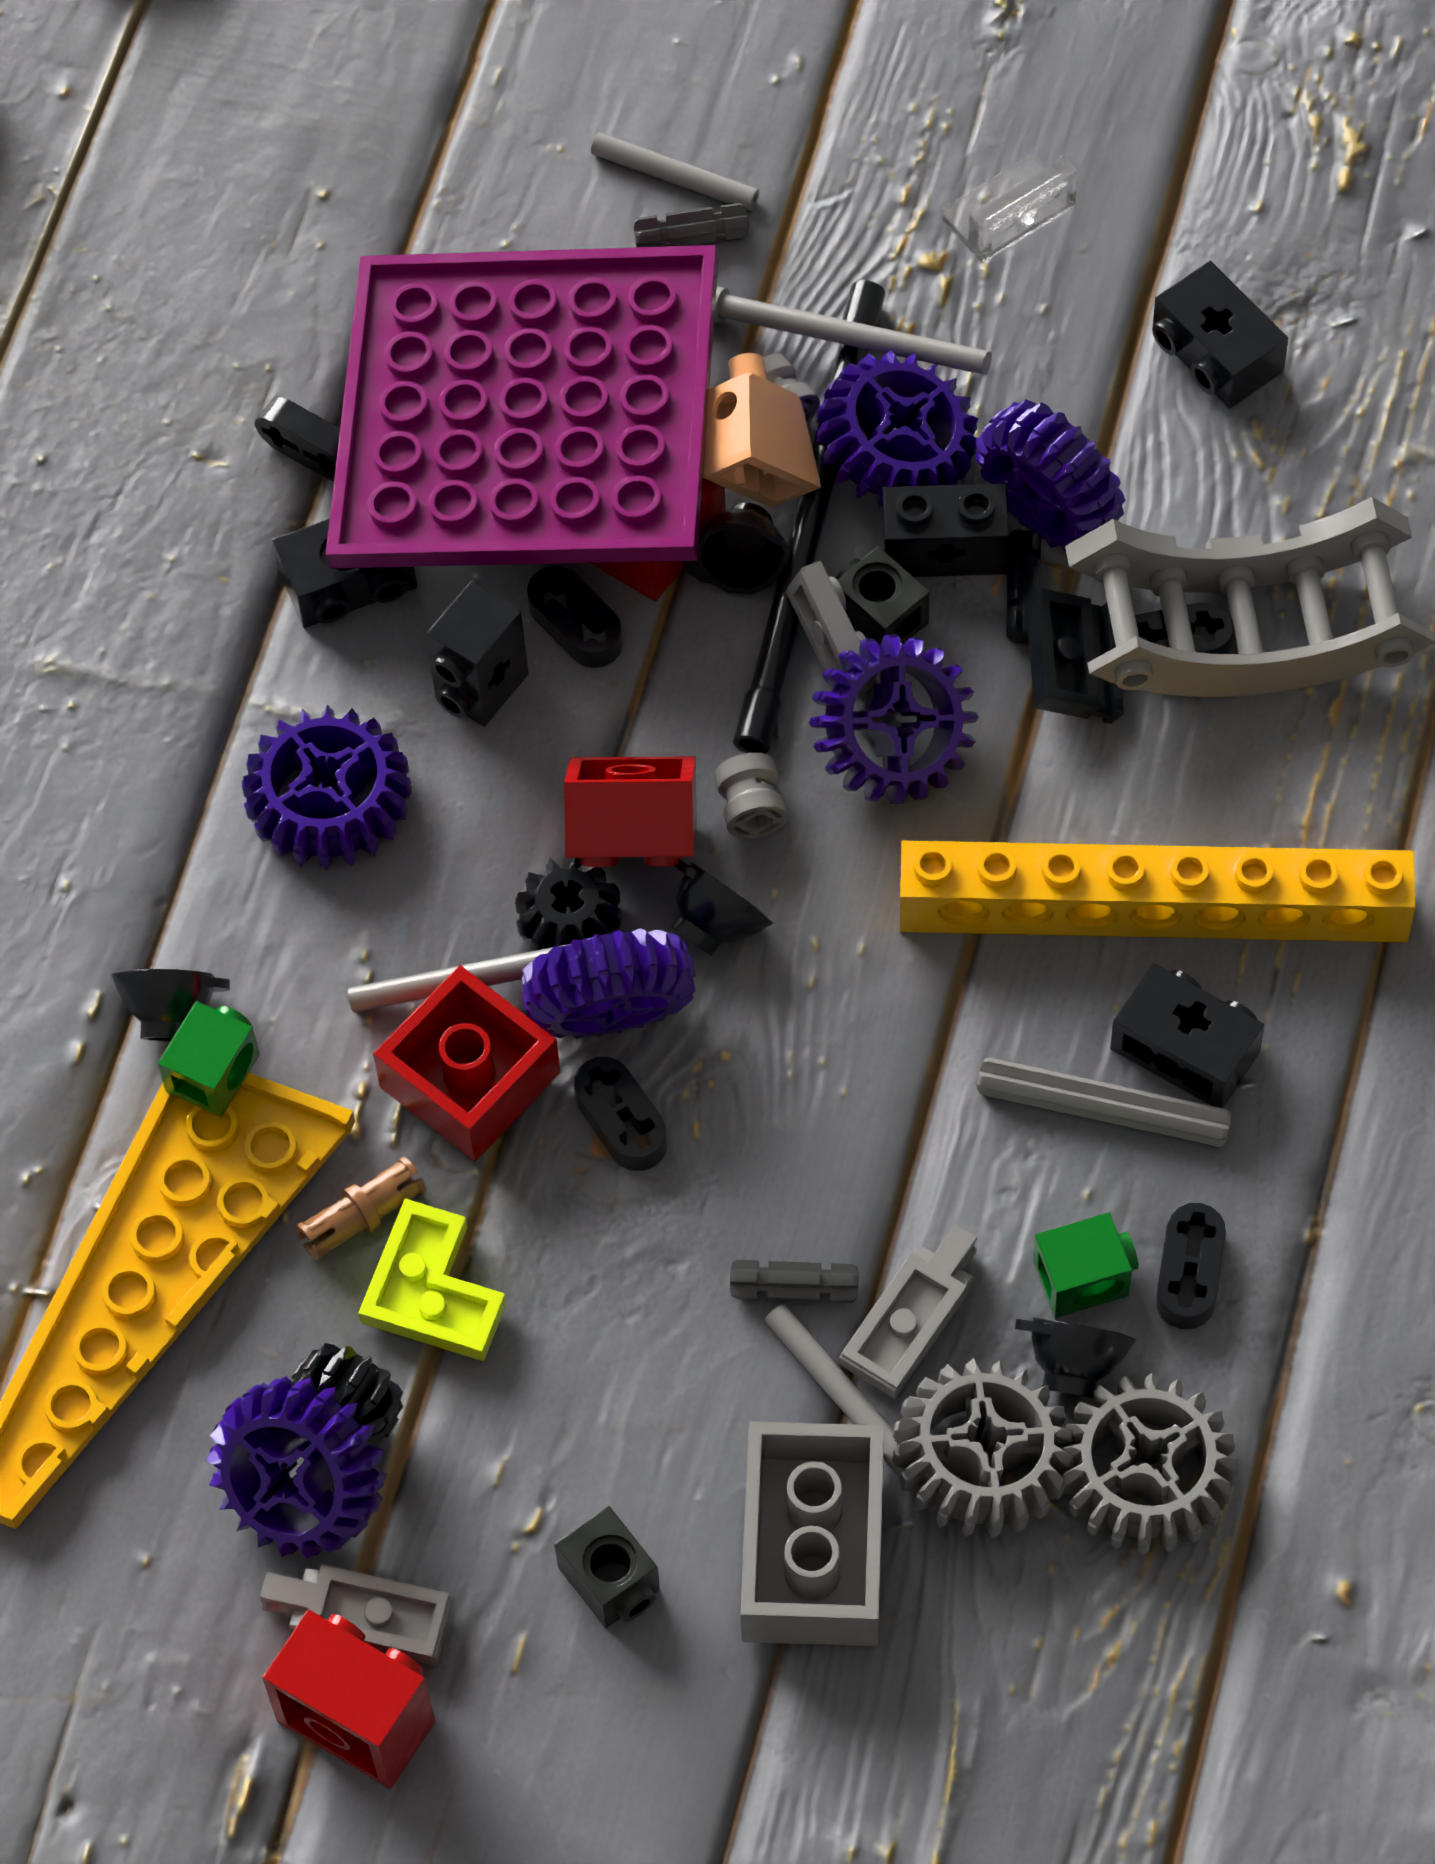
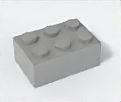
M749 1421L740 1611L742 1642L878 1647L884 1425Z

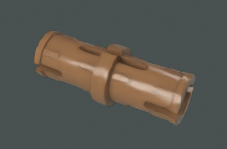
M402 1157L396 1164L360 1187L356 1184H351L341 1191V1199L305 1222L297 1224L295 1231L299 1240L308 1239L309 1242L303 1246L314 1260L319 1261L326 1253L362 1230L365 1233H371L381 1226L380 1219L400 1207L404 1199L411 1200L415 1196H420L426 1192L425 1183L422 1178L414 1180L411 1177L417 1174L418 1170L408 1158Z

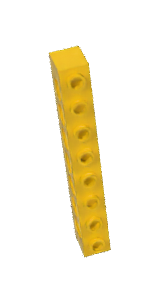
M901 840L900 932L1408 943L1415 912L1414 851Z

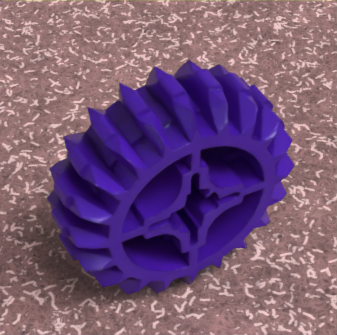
M892 349L887 354H884L880 361L869 353L865 358L860 359L857 366L849 363L847 367L841 370L837 379L828 385L823 394L825 399L821 403L816 415V422L821 425L816 433V443L827 447L823 454V465L840 466V470L837 473V484L849 480L857 484L856 499L866 495L867 492L873 493L877 497L880 509L883 507V487L957 485L958 481L964 479L971 468L970 462L977 451L975 442L977 438L973 435L977 430L979 418L966 414L970 408L971 397L954 395V391L957 388V378L942 381L937 377L938 363L923 369L918 366L915 353L907 357L904 363L899 362ZM857 416H858L859 419L861 420V422H860L859 424H858V421H857ZM860 427H861V428L864 430V432L866 433L868 440L866 439V437H865L864 434L862 433Z
M1027 399L1021 403L1014 402L1006 410L1004 408L1001 409L990 419L989 424L983 428L982 434L975 440L978 450L975 453L977 463L982 467L980 471L982 478L990 484L1006 483L1007 512H1010L1018 520V523L1025 526L1028 530L1033 529L1037 531L1051 548L1060 546L1066 552V545L1112 519L1118 521L1124 515L1122 505L1126 500L1123 492L1118 488L1121 484L1119 477L1109 469L1110 460L1099 453L1096 449L1097 442H1091L1082 433L1081 426L1074 427L1068 422L1064 413L1058 412L1054 414L1050 407L1042 402L1038 405Z
M897 634L885 635L881 646L873 638L860 641L859 655L852 650L841 652L839 654V661L843 671L835 668H829L824 671L822 676L825 682L833 689L832 692L816 691L812 696L813 701L818 705L826 706L825 715L811 717L809 723L814 728H826L827 737L819 739L813 748H815L816 752H834L835 756L828 761L825 770L830 775L839 774L847 770L843 780V788L845 790L857 791L864 785L865 800L870 802L880 801L885 794L889 804H903L907 797V792L914 800H923L928 797V783L935 788H945L949 784L948 775L944 767L951 770H962L966 765L963 758L955 750L957 747L971 748L976 743L971 735L962 733L963 724L974 723L979 718L976 712L963 711L961 705L962 701L969 700L973 696L974 691L971 687H954L953 684L960 678L963 669L959 665H950L941 669L945 658V651L941 648H932L924 654V642L921 638H909L903 645ZM880 672V683L874 684V697L870 705L863 710L853 711L855 700L861 688L872 676ZM905 672L913 676L924 687L931 699L933 709L925 708L917 703L913 697L911 682L905 681ZM887 712L901 713V716H915L917 718L916 722L901 723V727L871 722L872 717H884ZM934 728L932 739L926 751L916 762L908 767V757L914 755V743L917 736L925 729ZM854 730L863 731L871 736L875 742L876 756L883 758V768L865 755L856 740Z
M327 704L322 713V718L311 719V715L302 708L299 715V724L291 726L279 719L276 726L278 738L260 735V741L258 742L260 753L248 754L246 762L248 775L243 776L242 790L244 797H246L244 807L247 818L254 822L256 835L262 842L271 840L273 851L277 853L279 858L293 850L295 862L302 868L312 856H318L320 865L327 871L332 862V857L343 855V860L352 867L356 859V850L362 848L375 856L378 850L376 837L394 839V834L396 833L395 821L406 819L408 813L406 800L412 794L411 780L407 777L409 766L407 757L403 755V752H399L397 739L393 736L392 732L382 734L381 725L376 721L375 717L360 725L358 713L351 708L342 719L335 718L334 710ZM296 768H299L300 776L289 784L290 791L278 798L279 791L286 778ZM376 777L371 793L356 808L354 798L365 790L364 784ZM315 779L320 784L318 788L316 787ZM335 787H338L339 795L335 792Z
M641 928L632 932L617 930L612 934H595L593 937L583 940L573 939L571 944L553 947L549 953L538 955L523 969V992L521 994L524 1010L529 1014V1018L552 1036L558 1038L572 1036L576 1039L590 1035L600 1037L607 1033H622L624 1030L635 1027L643 1028L647 1023L663 1021L667 1015L678 1013L694 999L693 993L696 990L693 977L696 974L692 956H688L686 942L681 941L680 936L658 929L650 932Z
M285 1376L281 1379H275L269 1385L263 1382L261 1385L253 1386L243 1394L242 1399L237 1398L225 1409L226 1413L222 1416L223 1420L215 1426L214 1432L210 1435L216 1444L210 1449V1453L205 1460L218 1468L213 1474L209 1485L225 1490L227 1495L223 1498L219 1510L234 1509L240 1516L236 1531L251 1527L257 1531L258 1548L270 1545L275 1540L282 1557L294 1554L299 1549L305 1558L308 1559L319 1555L323 1550L331 1553L333 1550L340 1549L351 1537H357L368 1526L367 1521L378 1510L383 1499L378 1491L384 1486V1481L388 1475L376 1467L382 1460L381 1457L385 1449L369 1445L367 1439L372 1435L374 1425L359 1426L353 1418L357 1403L346 1405L342 1408L336 1403V1387L324 1389L317 1394L311 1377L299 1380L293 1385L289 1378ZM302 1457L304 1461L297 1468V1474L293 1478L290 1477V1472L298 1464L296 1461Z

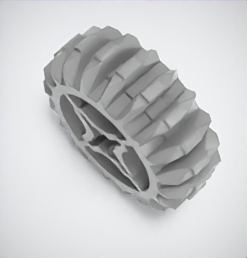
M973 1358L970 1362L966 1363L963 1376L959 1375L947 1364L945 1368L940 1370L938 1382L925 1377L918 1385L917 1397L909 1396V1398L905 1399L900 1412L903 1419L895 1423L892 1437L895 1439L894 1442L899 1445L894 1448L892 1461L895 1467L905 1469L902 1471L899 1481L902 1491L919 1490L914 1503L917 1507V1512L926 1510L934 1506V1504L939 1506L936 1518L939 1528L948 1524L952 1517L963 1521L961 1529L965 1538L973 1534L976 1523L984 1524L986 1531L993 1540L996 1536L1000 1535L1004 1521L1019 1534L1021 1530L1026 1528L1029 1515L1041 1520V1518L1048 1514L1051 1505L1049 1500L1057 1501V1499L1061 1498L1066 1486L1061 1475L1071 1469L1074 1461H1071L1073 1455L1061 1449L1071 1446L1074 1439H1071L1073 1430L1061 1428L1066 1417L1064 1406L1046 1407L1051 1395L1048 1385L1033 1391L1026 1388L1029 1380L1026 1369L1018 1373L1014 1380L1003 1376L1005 1370L1001 1360L993 1364L990 1374L981 1373L979 1365ZM966 1411L967 1416L964 1425L947 1428L945 1435H930L933 1428L943 1419ZM977 1432L978 1442H973ZM988 1455H992L990 1464L988 1462ZM1035 1461L1034 1469L1024 1478L1000 1487L999 1481L1003 1471L1017 1469L1020 1462ZM954 1475H959V1476L965 1478V1479L967 1480V1482H965V1481L959 1479L958 1477H956V1476H954Z
M1153 1373L1146 1376L1144 1388L1137 1390L1134 1389L1133 1383L1124 1375L1118 1381L1117 1396H1114L1109 1390L1099 1385L1094 1390L1093 1395L1095 1407L1079 1402L1074 1408L1073 1416L1077 1424H1066L1063 1426L1065 1429L1073 1430L1071 1439H1074L1071 1446L1061 1448L1073 1455L1071 1461H1074L1073 1467L1061 1475L1066 1485L1063 1494L1074 1495L1069 1504L1070 1513L1073 1517L1091 1513L1087 1525V1531L1091 1534V1537L1100 1534L1107 1527L1112 1529L1111 1545L1115 1550L1124 1545L1126 1536L1138 1538L1137 1549L1142 1556L1149 1552L1151 1539L1160 1538L1162 1546L1171 1553L1177 1547V1532H1180L1188 1540L1195 1543L1202 1535L1201 1522L1212 1526L1217 1525L1222 1515V1510L1218 1504L1232 1502L1235 1488L1229 1481L1237 1478L1239 1471V1462L1237 1459L1229 1456L1235 1451V1437L1233 1434L1219 1433L1224 1427L1225 1422L1222 1410L1203 1414L1207 1402V1397L1204 1396L1203 1391L1193 1395L1188 1400L1181 1398L1183 1383H1181L1179 1378L1170 1384L1168 1392L1157 1390L1158 1381ZM1142 1423L1158 1424L1167 1427V1429L1152 1430L1145 1427ZM1112 1433L1117 1440L1116 1452L1120 1457L1110 1463V1471L1099 1477L1094 1468L1092 1456L1101 1441ZM1195 1451L1201 1464L1202 1475L1197 1484L1187 1494L1183 1495L1178 1488L1179 1476L1175 1470L1184 1464L1186 1455ZM1136 1458H1141L1144 1463L1136 1466ZM1159 1462V1468L1153 1470L1151 1464ZM1141 1497L1149 1500L1154 1506L1138 1505L1128 1502L1126 1499Z

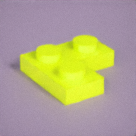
M404 1199L358 1312L361 1324L480 1361L485 1360L507 1303L505 1293L449 1276L468 1228L466 1217Z

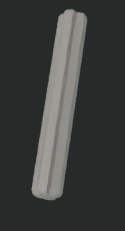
M990 1057L984 1059L981 1064L977 1080V1090L984 1096L1217 1147L1225 1145L1232 1121L1231 1112L1224 1108Z

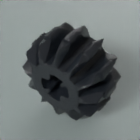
M550 858L548 864H546L547 876L528 872V877L525 879L527 891L517 893L515 899L516 912L520 915L517 920L518 933L522 939H531L532 951L571 944L573 939L583 940L591 938L595 934H612L611 931L620 930L623 922L622 910L618 908V904L621 902L619 888L615 883H607L606 872L602 867H594L583 872V865L580 864L579 858H574L567 869H560L559 865Z
M324 1343L319 1350H313L306 1360L303 1359L292 1375L293 1385L299 1380L311 1377L317 1394L324 1389L336 1387V1403L342 1408L346 1405L357 1403L353 1418L358 1425H374L372 1435L367 1439L369 1445L378 1447L384 1437L388 1438L399 1420L397 1416L403 1408L400 1401L403 1391L398 1384L390 1380L391 1373L389 1370L379 1368L372 1362L371 1356L364 1358L358 1355L350 1346L340 1349L336 1345Z

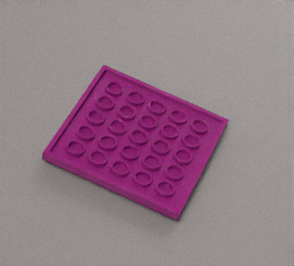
M716 245L360 256L326 546V557L330 568L697 561L719 263Z

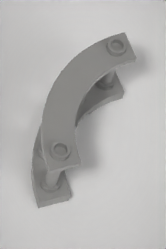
M1371 497L1331 516L1299 525L1301 536L1268 544L1263 543L1261 534L1210 538L1205 545L1206 549L1177 547L1175 536L1147 532L1112 519L1065 546L1070 568L1094 577L1104 584L1116 647L1088 662L1089 674L1115 683L1123 690H1142L1188 697H1235L1307 688L1349 678L1382 666L1396 667L1403 665L1414 657V653L1435 644L1433 631L1399 614L1386 555L1389 553L1390 548L1412 538L1408 517ZM1361 561L1375 624L1333 639L1320 579L1323 578L1326 572ZM1291 582L1297 587L1309 645L1287 650L1264 652L1251 590L1257 587ZM1130 587L1152 590L1154 595L1160 597L1169 647L1158 645L1139 637ZM1220 591L1222 594L1227 595L1239 654L1196 652L1184 592Z

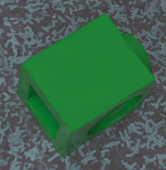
M196 1001L157 1064L167 1093L222 1117L260 1054L253 1026H251V1023L245 1016L226 1006H219L216 1010Z
M1110 1212L1035 1234L1033 1263L1054 1319L1129 1296L1132 1271L1139 1268L1138 1258L1129 1233L1126 1231L1118 1234Z

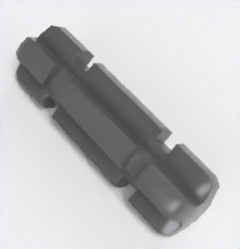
M734 203L721 205V211L714 213L712 207L668 213L665 214L666 220L658 221L657 215L637 218L633 222L636 247H661V244L669 243V246H691L717 242L716 236L724 235L725 240L744 238L749 232L747 211L744 204Z
M736 1260L732 1263L730 1269L731 1296L736 1299H758V1293H767V1300L820 1302V1295L830 1296V1302L852 1303L856 1301L858 1296L859 1272L857 1266L853 1264L831 1263V1270L821 1269V1263L769 1261L768 1267H759V1261Z

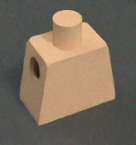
M744 353L732 357L728 361L730 380L710 388L708 392L703 478L771 508L821 488L804 410L798 395L767 380L765 362L762 355Z

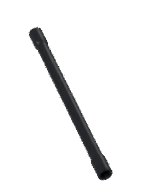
M868 280L854 282L850 288L843 320L877 327L886 295L884 288ZM839 343L829 384L837 379L841 370L847 367L849 363L857 366L860 359L867 356L868 350ZM817 434L815 435L812 448L821 488L799 497L788 540L790 560L778 578L750 689L745 694L733 740L735 747L745 753L766 754L770 750L781 707L780 694L799 624V618L787 596L786 590L800 569L813 564L815 561L839 465H823V454L827 447L816 443Z

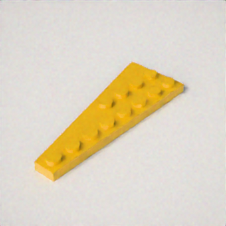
M248 1073L224 1115L220 1117L167 1093L162 1082L0 1401L1 1524L13 1529H17L348 1136L355 1123L353 1110Z

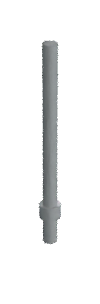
M717 286L715 323H722L724 319H730L885 354L892 349L895 356L904 358L915 353L917 361L931 364L938 363L940 366L986 375L991 365L992 356L990 351L732 296L727 288Z

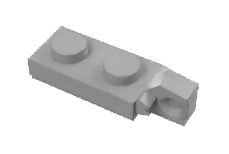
M820 560L802 567L787 587L786 593L823 670L835 668L843 671L839 661V654L846 650H852L859 655L860 641L866 638L860 631H854L845 612L846 599L843 589L836 578L833 576L828 577ZM878 673L872 676L861 688L855 700L853 711L863 710L870 705L874 697V684L880 683ZM887 712L884 717H872L871 722L887 724L892 722L899 713Z
M954 1224L935 1253L925 1247H922L917 1254L911 1252L841 1352L839 1357L840 1366L896 1399L966 1298L967 1290L973 1282V1276L966 1273L965 1270L977 1253V1248H975L977 1237Z
M321 1564L320 1570L306 1568L302 1580L267 1572L260 1594L262 1610L291 1618L289 1626L292 1630H295L308 1609L327 1620L331 1614H336L356 1625L366 1636L364 1642L386 1654L389 1648H394L405 1653L416 1662L437 1666L454 1605L453 1595H450V1593Z

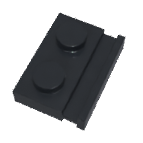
M1040 587L1036 588L1025 598L1034 708L1088 719L1092 715L1103 717L1104 723L1112 724L1124 714L1122 689L1115 683L1089 674L1087 664L1116 647L1107 602L1099 606L1091 604V598Z

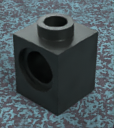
M879 546L862 560L855 558L849 561L837 574L836 579L841 585L846 599L845 612L854 631H860L866 639L873 638L881 646L885 635L897 634L904 645L909 638H912L929 624L930 591ZM873 596H881L888 600L872 602L867 599Z
M610 1506L604 1508L554 1544L559 1570L605 1629L620 1618L624 1622L637 1618L655 1601V1593L660 1590L658 1566ZM610 1562L620 1563L629 1569L622 1579L615 1582H604L594 1576L600 1566Z

